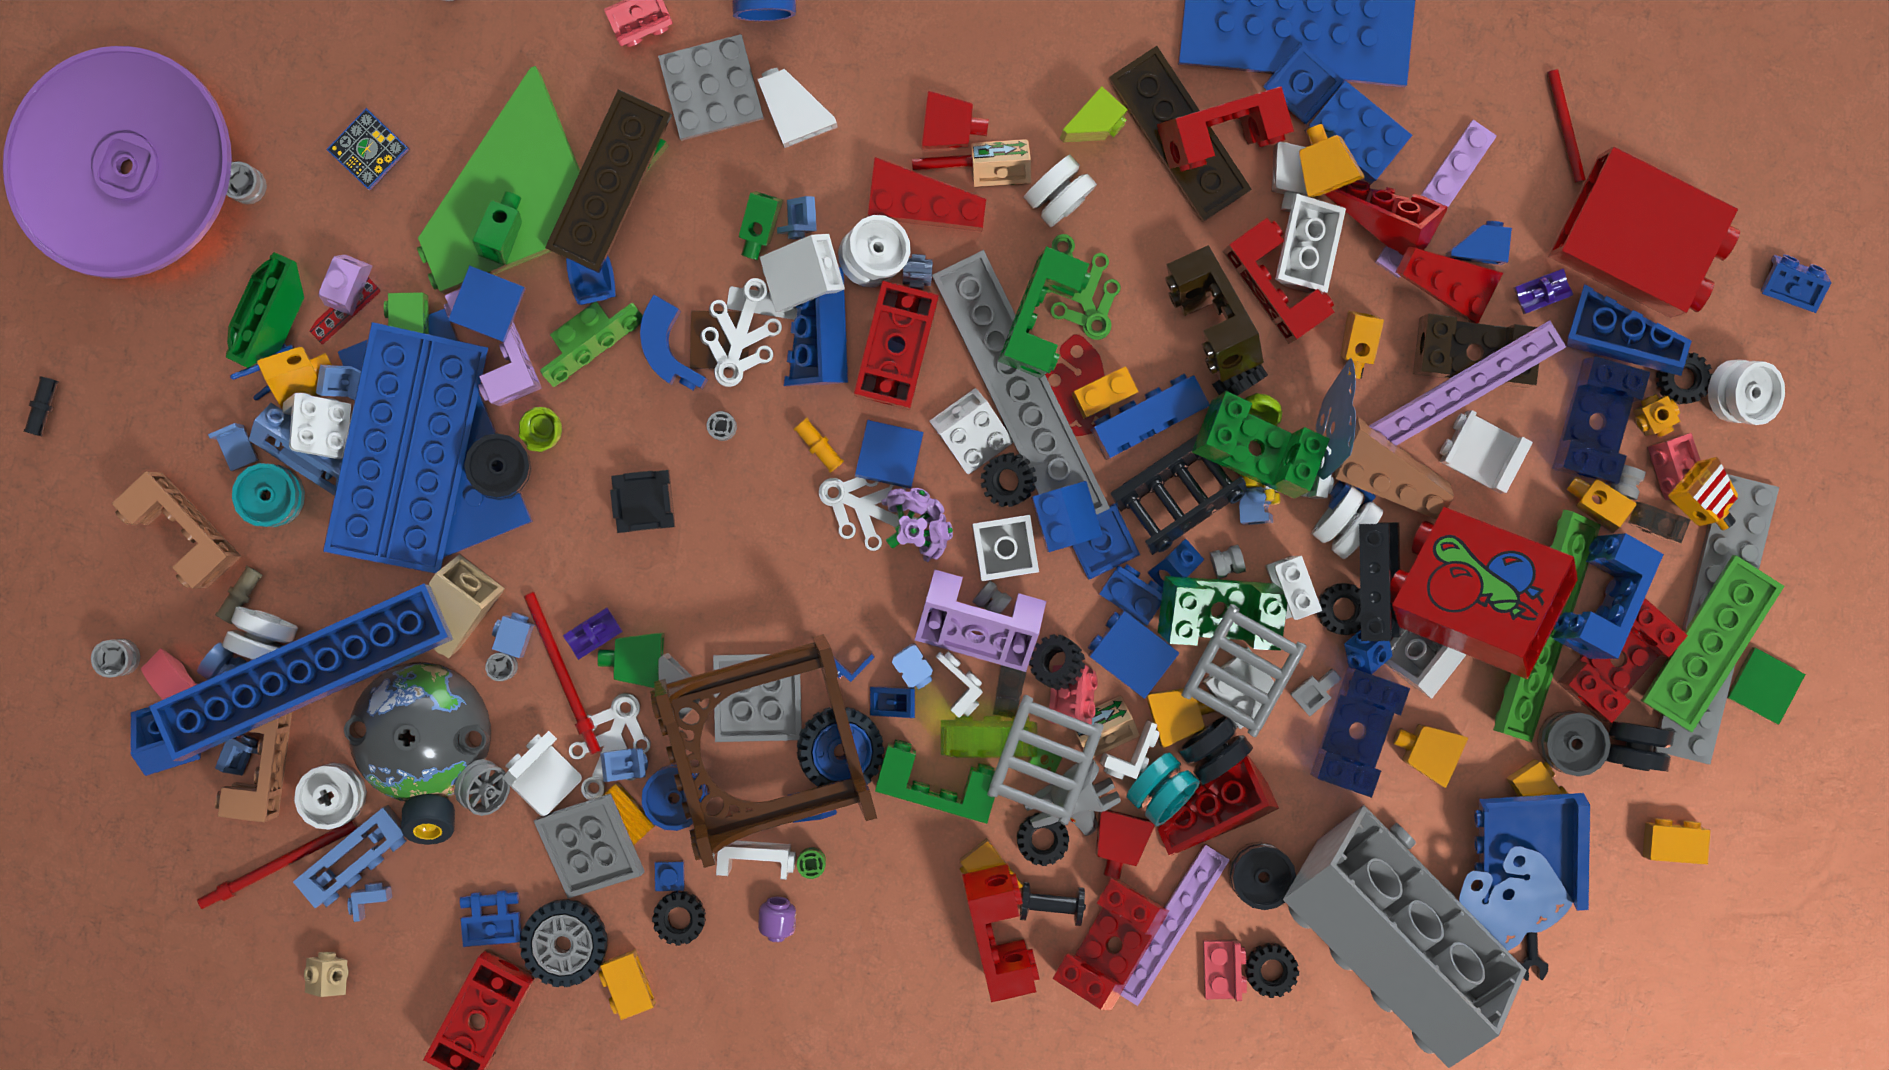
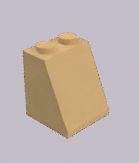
M460 554L435 573L428 584L433 591L454 639L433 649L449 659L462 647L505 590L504 587Z

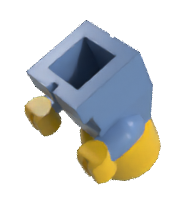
M1239 474V477L1242 476L1245 480L1248 490L1239 504L1240 523L1243 525L1273 523V515L1269 513L1268 507L1269 505L1280 504V493H1275L1274 489H1265V485Z

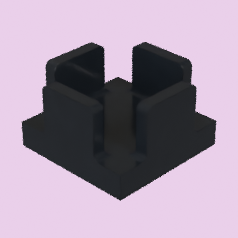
M670 470L643 471L611 476L613 489L610 490L617 533L676 527Z

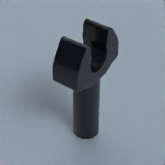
M1528 932L1526 934L1527 956L1523 961L1519 962L1526 969L1523 979L1529 980V968L1532 965H1536L1537 977L1543 980L1548 972V963L1538 957L1537 932Z

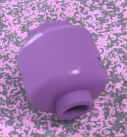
M771 897L760 906L758 929L762 935L768 937L769 941L782 942L795 932L796 908L787 898Z

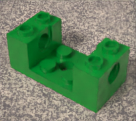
M1047 246L1038 256L998 362L1038 378L1043 377L1046 373L1050 374L1051 370L1055 369L1060 354L1055 353L1058 345L1029 334L1038 314L1033 312L1035 307H1039L1040 303L1042 304L1047 290L1070 299L1075 293L1081 294L1082 290H1085L1091 277V273L1087 272L1089 263Z
M1227 391L1211 400L1192 453L1294 499L1311 491L1330 438L1306 427L1294 433L1279 428L1249 414L1252 403ZM1251 441H1255L1260 445L1261 453L1259 456H1254L1250 453L1249 443Z
M1165 576L1157 632L1169 644L1198 646L1199 637L1212 638L1230 604H1234L1240 609L1239 613L1283 637L1288 604L1283 590L1275 583ZM1217 602H1223L1225 608L1222 614L1213 616L1211 613L1212 606ZM1235 623L1232 624L1225 637L1227 639L1244 640L1253 649L1281 651L1280 648Z
M895 739L894 744L888 742L875 792L982 823H988L995 797L987 795L995 772L994 767L978 763L977 768L971 766L964 792L960 799L958 798V793L941 788L940 793L930 790L929 784L913 780L912 785L908 784L916 750L911 749V743Z

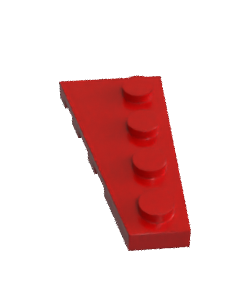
M1409 246L1395 272L1472 323H1479L1503 275L1499 271Z

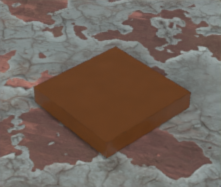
M691 311V369H715L717 365L709 346L705 345L700 339V334L705 328L713 327L718 331V341L727 356L731 347L717 318L712 317L709 311ZM714 311V312L717 313V314H722L723 311ZM727 311L734 327L737 328L741 311ZM706 331L705 339L713 341L715 337L713 332ZM749 346L742 349L739 361L748 357Z

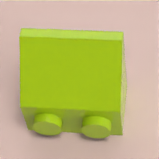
M1101 86L1066 125L1060 139L1063 142L1105 140L1109 134L1114 138L1127 121L1124 116L1128 109Z

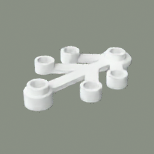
M750 279L743 287V295L746 299L737 328L734 327L727 313V305L724 301L715 300L709 306L710 315L717 318L731 345L727 356L718 341L719 333L715 328L707 327L700 334L701 341L709 346L717 362L714 376L722 386L732 387L737 385L743 377V371L759 363H768L773 358L772 349L768 346H761L755 351V354L739 361L742 349L767 336L774 337L782 330L780 321L772 318L766 321L762 327L748 333L756 304L767 294V286L761 279ZM751 286L758 288V296H752L749 293ZM715 304H720L723 307L722 314L714 312L713 306ZM771 322L777 325L775 333L768 330V324ZM706 331L713 332L715 336L713 341L705 339ZM760 350L768 352L769 357L767 360L760 358ZM726 367L731 368L733 371L731 378H727L723 374Z
M859 477L846 482H842L837 478L826 479L820 485L819 497L824 504L833 507L840 526V536L850 539L856 533V527L848 520L844 504L855 508L866 538V548L871 551L878 550L882 545V539L876 534L870 516L894 527L899 525L898 515L875 505L888 497L887 494L894 485L858 498L849 492L865 485L874 487L879 482L876 481L873 484H869L866 479ZM831 487H836L839 490V494L835 498H831L828 495V489ZM850 525L853 528L850 536L843 535V526ZM870 537L878 538L879 545L876 548H871L868 545Z
M629 693L620 694L613 699L611 708L595 715H587L588 718L592 719L595 729L597 725L614 719L610 731L596 736L599 746H604L601 753L628 749L621 735L625 724L634 739L633 748H638V740L643 739L647 742V748L643 750V753L650 749L651 741L648 737L644 736L636 718L640 711V703L634 695ZM623 702L631 705L630 712L624 713L621 710ZM585 741L575 742L569 747V755L573 759H581L589 752ZM575 745L583 748L582 755L577 756L573 753ZM599 757L592 777L587 778L581 786V792L588 800L603 796L606 789L603 782L601 757ZM595 782L599 785L597 793H592L589 790L590 783Z

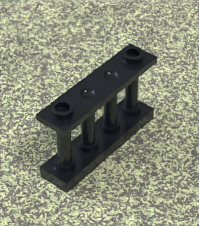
M1198 434L1110 493L1120 512L1126 508L1131 509L1151 537L1145 543L1152 555L1167 550L1174 540L1227 504L1238 502L1243 498L1245 492L1248 491L1242 476L1232 482L1219 464L1192 453ZM1197 460L1204 462L1223 488L1209 498L1187 470L1188 466ZM1173 476L1180 478L1199 504L1186 514L1183 513L1164 487L1165 482ZM1150 492L1156 494L1175 520L1162 530L1158 528L1140 503L1141 498Z
M1399 522L1359 524L1361 641H1392L1391 637H1401V628L1398 625L1391 603V580L1395 573L1400 570Z

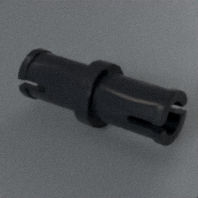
M40 376L34 400H30L29 403L31 410L23 432L42 437L48 414L54 408L51 404L59 381Z

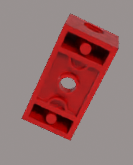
M1282 86L1157 124L1169 169L1179 167L1180 172L1207 165L1206 159L1215 156L1207 127L1240 118L1247 145L1257 142L1258 147H1263L1286 140L1284 134L1294 132Z
M1266 218L1229 244L1223 250V253L1285 340L1290 344L1335 313L1331 308L1334 306V303L1326 292L1321 293L1317 289L1291 308L1286 305L1289 300L1280 288L1277 290L1269 281L1272 279V276L1263 264L1260 266L1257 264L1258 260L1284 242L1281 237L1284 234L1280 226L1275 221L1270 222Z
M882 281L854 396L911 410L939 295ZM897 336L904 340L905 348L903 351L894 353L889 350L888 342L892 337Z
M1645 598L1621 651L1624 654L1622 665L1615 667L1610 659H1589L1581 654L1557 683L1599 720L1613 723L1631 702L1625 696L1627 692L1659 656L1670 657L1688 635Z
M1008 864L962 874L991 1003L1036 993L1034 981L1040 980L1033 949L1027 950L1024 939L996 945L991 925L993 922L1020 916L1017 905H1021L1023 902L1016 873L1010 874Z
M1111 878L1097 902L1103 908L1076 954H1066L1052 978L1100 1010H1112L1169 913L1168 909L1123 881ZM1118 937L1122 941V949L1114 954L1109 950L1108 943L1111 938Z
M485 950L478 956L423 1061L440 1070H487L496 1054L495 1050L536 978L522 968ZM478 1013L484 1017L485 1026L483 1028L476 1029L470 1024V1016L472 1014Z

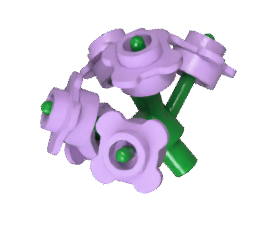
M901 488L889 491L888 497L881 501L882 505H888V510L890 512H897L899 518V525L895 527L896 533L886 539L889 546L893 549L899 544L913 543L916 547H919L924 561L929 562L930 559L937 560L943 554L947 541L953 537L952 525L950 522H946L942 504L937 499L929 498L930 495L920 488H912L910 492ZM909 509L910 511L907 516H904V511ZM918 513L921 516L916 520L912 519L914 514ZM927 523L930 524L929 530H924L927 528Z

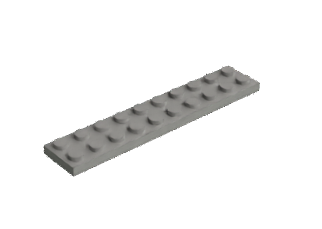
M982 250L933 274L932 277L1018 453L1023 455V460L1028 459L1031 462L1028 465L1030 468H1035V472L1032 475L1033 477L1037 476V481L1033 484L1036 486L1038 494L1087 481L1096 515L1110 509L1046 376L1038 378L998 362L1015 318V313L985 251Z
M1727 474L1738 494V499L1729 509L1736 522L1726 530H1721L1716 523L1708 524L1682 626L1683 632L1732 555H1737L1759 569L1779 487ZM1734 667L1693 732L1685 730L1660 714L1657 728L1675 731L1673 746L1669 748L1654 746L1653 751L1711 764Z

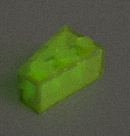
M957 716L955 720H941V755L951 758H1000L1015 716H1012V721H1001L1000 716H984V721H973V717L961 716L960 718ZM1028 716L1023 729L1037 735V723L1029 721ZM1019 740L1013 757L1037 758V747Z

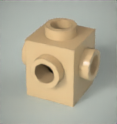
M319 952L318 957L306 958V968L304 970L305 993L318 997L346 995V979L348 977L346 959L336 957L335 952Z

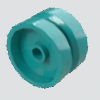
M259 463L247 467L238 475L232 488V501L235 511L244 521L254 526L280 527L289 524L299 515L304 506L305 490L302 481L294 471L282 465ZM267 491L271 493L270 498H266Z
M1170 752L1154 761L1138 777L1126 796L1138 809L1147 806L1145 816L1156 827L1162 825L1177 813L1194 794L1200 783L1189 770L1179 773L1181 763Z

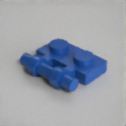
M507 890L497 891V894L481 895L479 892L471 893V896L460 897V908H471L472 916L460 918L463 947L520 942L522 933L520 912L508 913V904H519V893H507ZM497 905L498 914H482V907Z

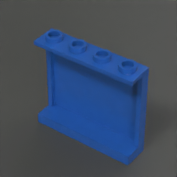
M1573 793L1479 799V810L1474 811L1476 828L1479 827V836L1474 837L1475 852L1479 854V862L1474 863V871L1488 872L1493 877L1491 887L1486 897L1483 898L1482 903L1487 904L1494 886L1509 877L1520 878L1525 881L1530 879L1529 874H1510L1503 868V863L1510 849L1515 846H1521L1537 851L1545 857L1572 899L1577 911L1589 910L1590 804L1585 794ZM1522 855L1515 857L1513 861L1514 866L1521 867L1524 865L1525 858ZM1479 880V888H1475L1474 891L1482 889L1483 882ZM1512 889L1505 890L1503 898L1511 900L1514 897V891Z

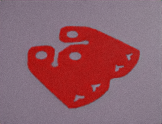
M1074 334L1061 345L1060 355L1073 367L1079 368L1081 375H1075V372L1066 365L1058 363L1055 369L1051 370L1050 374L1046 373L1045 376L1047 380L1052 374L1060 376V385L1056 387L1051 386L1069 425L1075 420L1081 425V427L1077 425L1071 427L1074 435L1084 436L1092 434L1090 430L1096 426L1095 424L1092 425L1095 416L1101 418L1109 413L1111 417L1110 407L1083 419L1071 393L1104 377L1105 374L1103 363L1097 350L1084 337ZM1075 345L1083 348V354L1079 358L1071 355V348Z

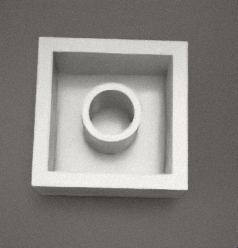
M1030 515L972 524L981 581L1039 572Z

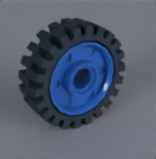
M829 707L821 713L817 712L811 720L805 723V728L801 729L799 734L800 739L797 740V758L801 769L806 777L817 787L851 778L845 755L834 756V749L838 744H841L832 708ZM847 707L845 710L863 776L868 785L872 781L871 778L878 774L879 765L882 766L883 739L878 728L870 718L853 708Z

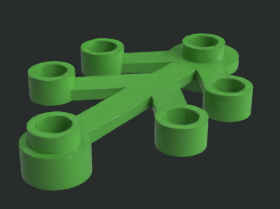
M1066 234L1056 236L1051 248L1059 251L1057 248L1058 243L1065 242L1068 245V250L1062 253L1074 257L1072 254L1075 248L1074 240ZM1097 253L1091 261V277L1085 290H1082L1081 294L1075 293L1070 299L1080 303L1085 314L1068 309L1063 302L1054 303L1050 310L1051 316L1056 320L1066 319L1083 326L1086 336L1093 340H1101L1110 333L1111 320L1107 315L1114 297L1118 295L1121 289L1117 280H1107L1103 285L1104 296L1096 310L1092 297L1103 270L1109 265L1108 256L1104 253ZM1103 257L1106 261L1105 266L1098 267L1095 264V259ZM1114 283L1117 286V291L1109 293L1106 289L1107 284ZM1047 290V293H1046V294L1055 293V292L1050 291V290ZM1062 306L1065 310L1064 315H1055L1054 308ZM1093 321L1101 322L1102 329L1100 331L1092 329Z

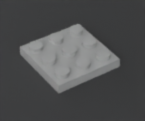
M742 34L658 56L681 141L764 119Z
M770 654L713 655V670ZM801 674L741 690L721 701L714 708L715 742L799 740V734L802 729Z
M611 793L551 812L547 816H539L534 820L567 898L641 876L645 872Z

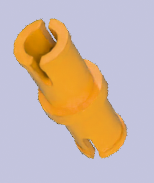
M808 418L793 429L810 447L808 451L811 454L815 453L830 473L844 462L828 444L829 439L826 436L822 437Z

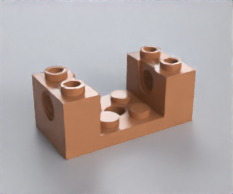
M145 471L112 503L117 509L115 513L118 518L127 525L129 523L131 525H137L138 523L150 525L163 512L169 520L173 522L176 520L183 527L181 532L192 543L197 542L172 567L178 573L176 575L177 580L186 588L210 587L241 557L231 544L163 473Z
M292 712L248 731L264 734V737L259 740L257 749L258 755H261L260 767L255 769L254 784L236 782L232 784V787H221V791L217 792L215 799L218 817L256 822H267L279 817Z

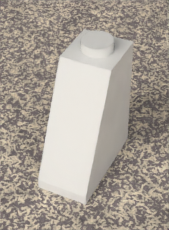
M778 68L767 70L762 73V78L758 79L784 148L838 127L835 117L785 69L780 71Z

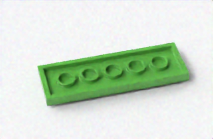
M1732 555L1684 631L1688 636L1673 654L1667 658L1641 699V702L1685 730L1693 732L1783 590L1784 585L1737 555Z

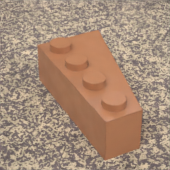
M1357 417L1351 455L1334 471L1335 479L1437 519L1443 507L1448 508L1454 498L1451 484L1423 463L1416 461L1408 452L1401 447L1395 446L1387 440V437L1366 425L1365 421Z

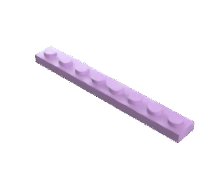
M1549 320L1369 425V427L1387 437V440L1397 446L1566 348L1565 343Z

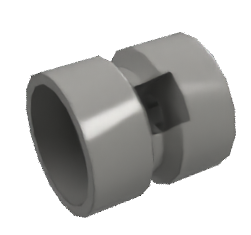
M240 161L232 162L231 176L226 195L243 204H254L260 201L267 189L266 179L263 174L247 163Z
M127 639L102 641L92 651L91 664L94 670L103 677L111 678L129 675L136 670L140 663V651L136 644Z

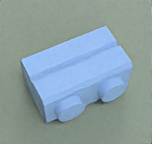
M915 643L910 644L894 655L892 663L899 673L902 672V678L908 687L916 686L919 690L932 681L930 675H932L933 668L926 658H922L923 653Z

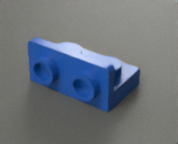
M1774 255L1771 260L1773 267L1761 289L1762 294L1816 313L1831 285V281L1826 274L1827 271L1814 264H1810L1809 267L1799 264L1800 261L1789 255H1783V257Z
M1128 564L1124 568L1117 566L1099 595L1147 626L1161 606L1163 588L1152 580L1148 584L1140 580L1138 577L1141 573Z

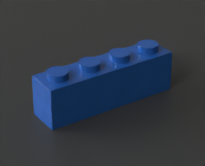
M839 267V270H840V273H841V277H842V280H843V284H844V272H843L842 268ZM844 290L837 293L824 294L795 306L798 309L797 317L791 323L790 332L794 334L793 350H788L787 362L791 363L789 376H785L784 386L848 383Z

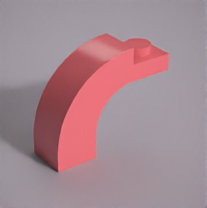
M162 648L141 668L146 680L162 700L197 685L187 673L183 663Z

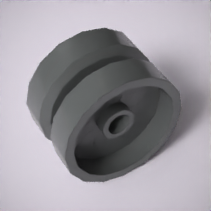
M1570 710L1557 712L1549 717L1540 728L1537 740L1539 753L1550 767L1556 771L1578 777L1590 775L1600 769L1608 758L1611 746L1609 734L1602 722L1592 715ZM1573 740L1576 741L1575 747H1572Z

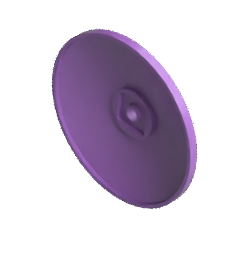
M130 46L96 48L74 55L49 70L33 85L18 106L6 136L3 154V177L6 195L21 229L32 243L49 258L71 270L94 277L112 279L137 277L155 272L177 261L188 253L208 232L221 210L228 191L232 163L231 143L226 122L216 100L204 84L185 67L157 52ZM130 159L133 164L132 170L127 174H123L121 172V165L125 160Z

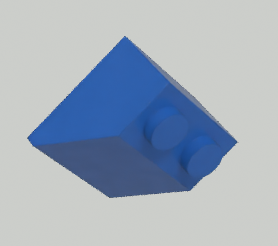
M1087 481L1031 497L1047 552L1103 536Z
M147 707L131 712V756L145 776L201 759V754L199 753L184 761H172L150 708Z

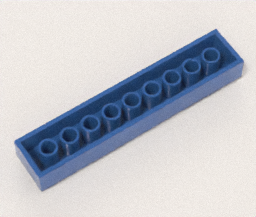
M424 583L150 705L149 708L172 761H184L454 639L431 587Z

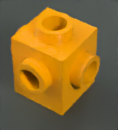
M1654 394L1640 401L1642 406L1633 410L1636 416V424L1641 432H1644L1645 436L1657 434L1658 438L1674 431L1673 425L1681 422L1678 417L1680 414L1676 402L1673 399L1670 400L1668 396L1658 398L1657 394ZM1658 411H1659V413H1660V415H1661V417H1662L1663 420H1660V419L1658 418V416H1657Z

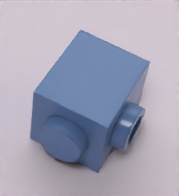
M512 612L511 616L506 615L502 617V620L497 619L492 631V636L496 637L492 649L517 658L524 657L534 624L527 622L529 617Z

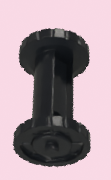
M1023 882L1021 894L1023 904L1020 905V920L1026 921L1029 910L1074 914L1075 926L1082 925L1083 913L1086 909V904H1084L1085 888L1078 887L1076 897L1073 898L1030 893L1029 882Z

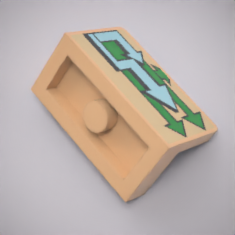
M1027 139L971 144L974 187L1031 183V158Z
M1121 696L1095 707L1096 711L1094 718H1092V725L1094 723H1101L1104 727L1093 758L1140 736ZM1075 731L1084 750L1088 736Z

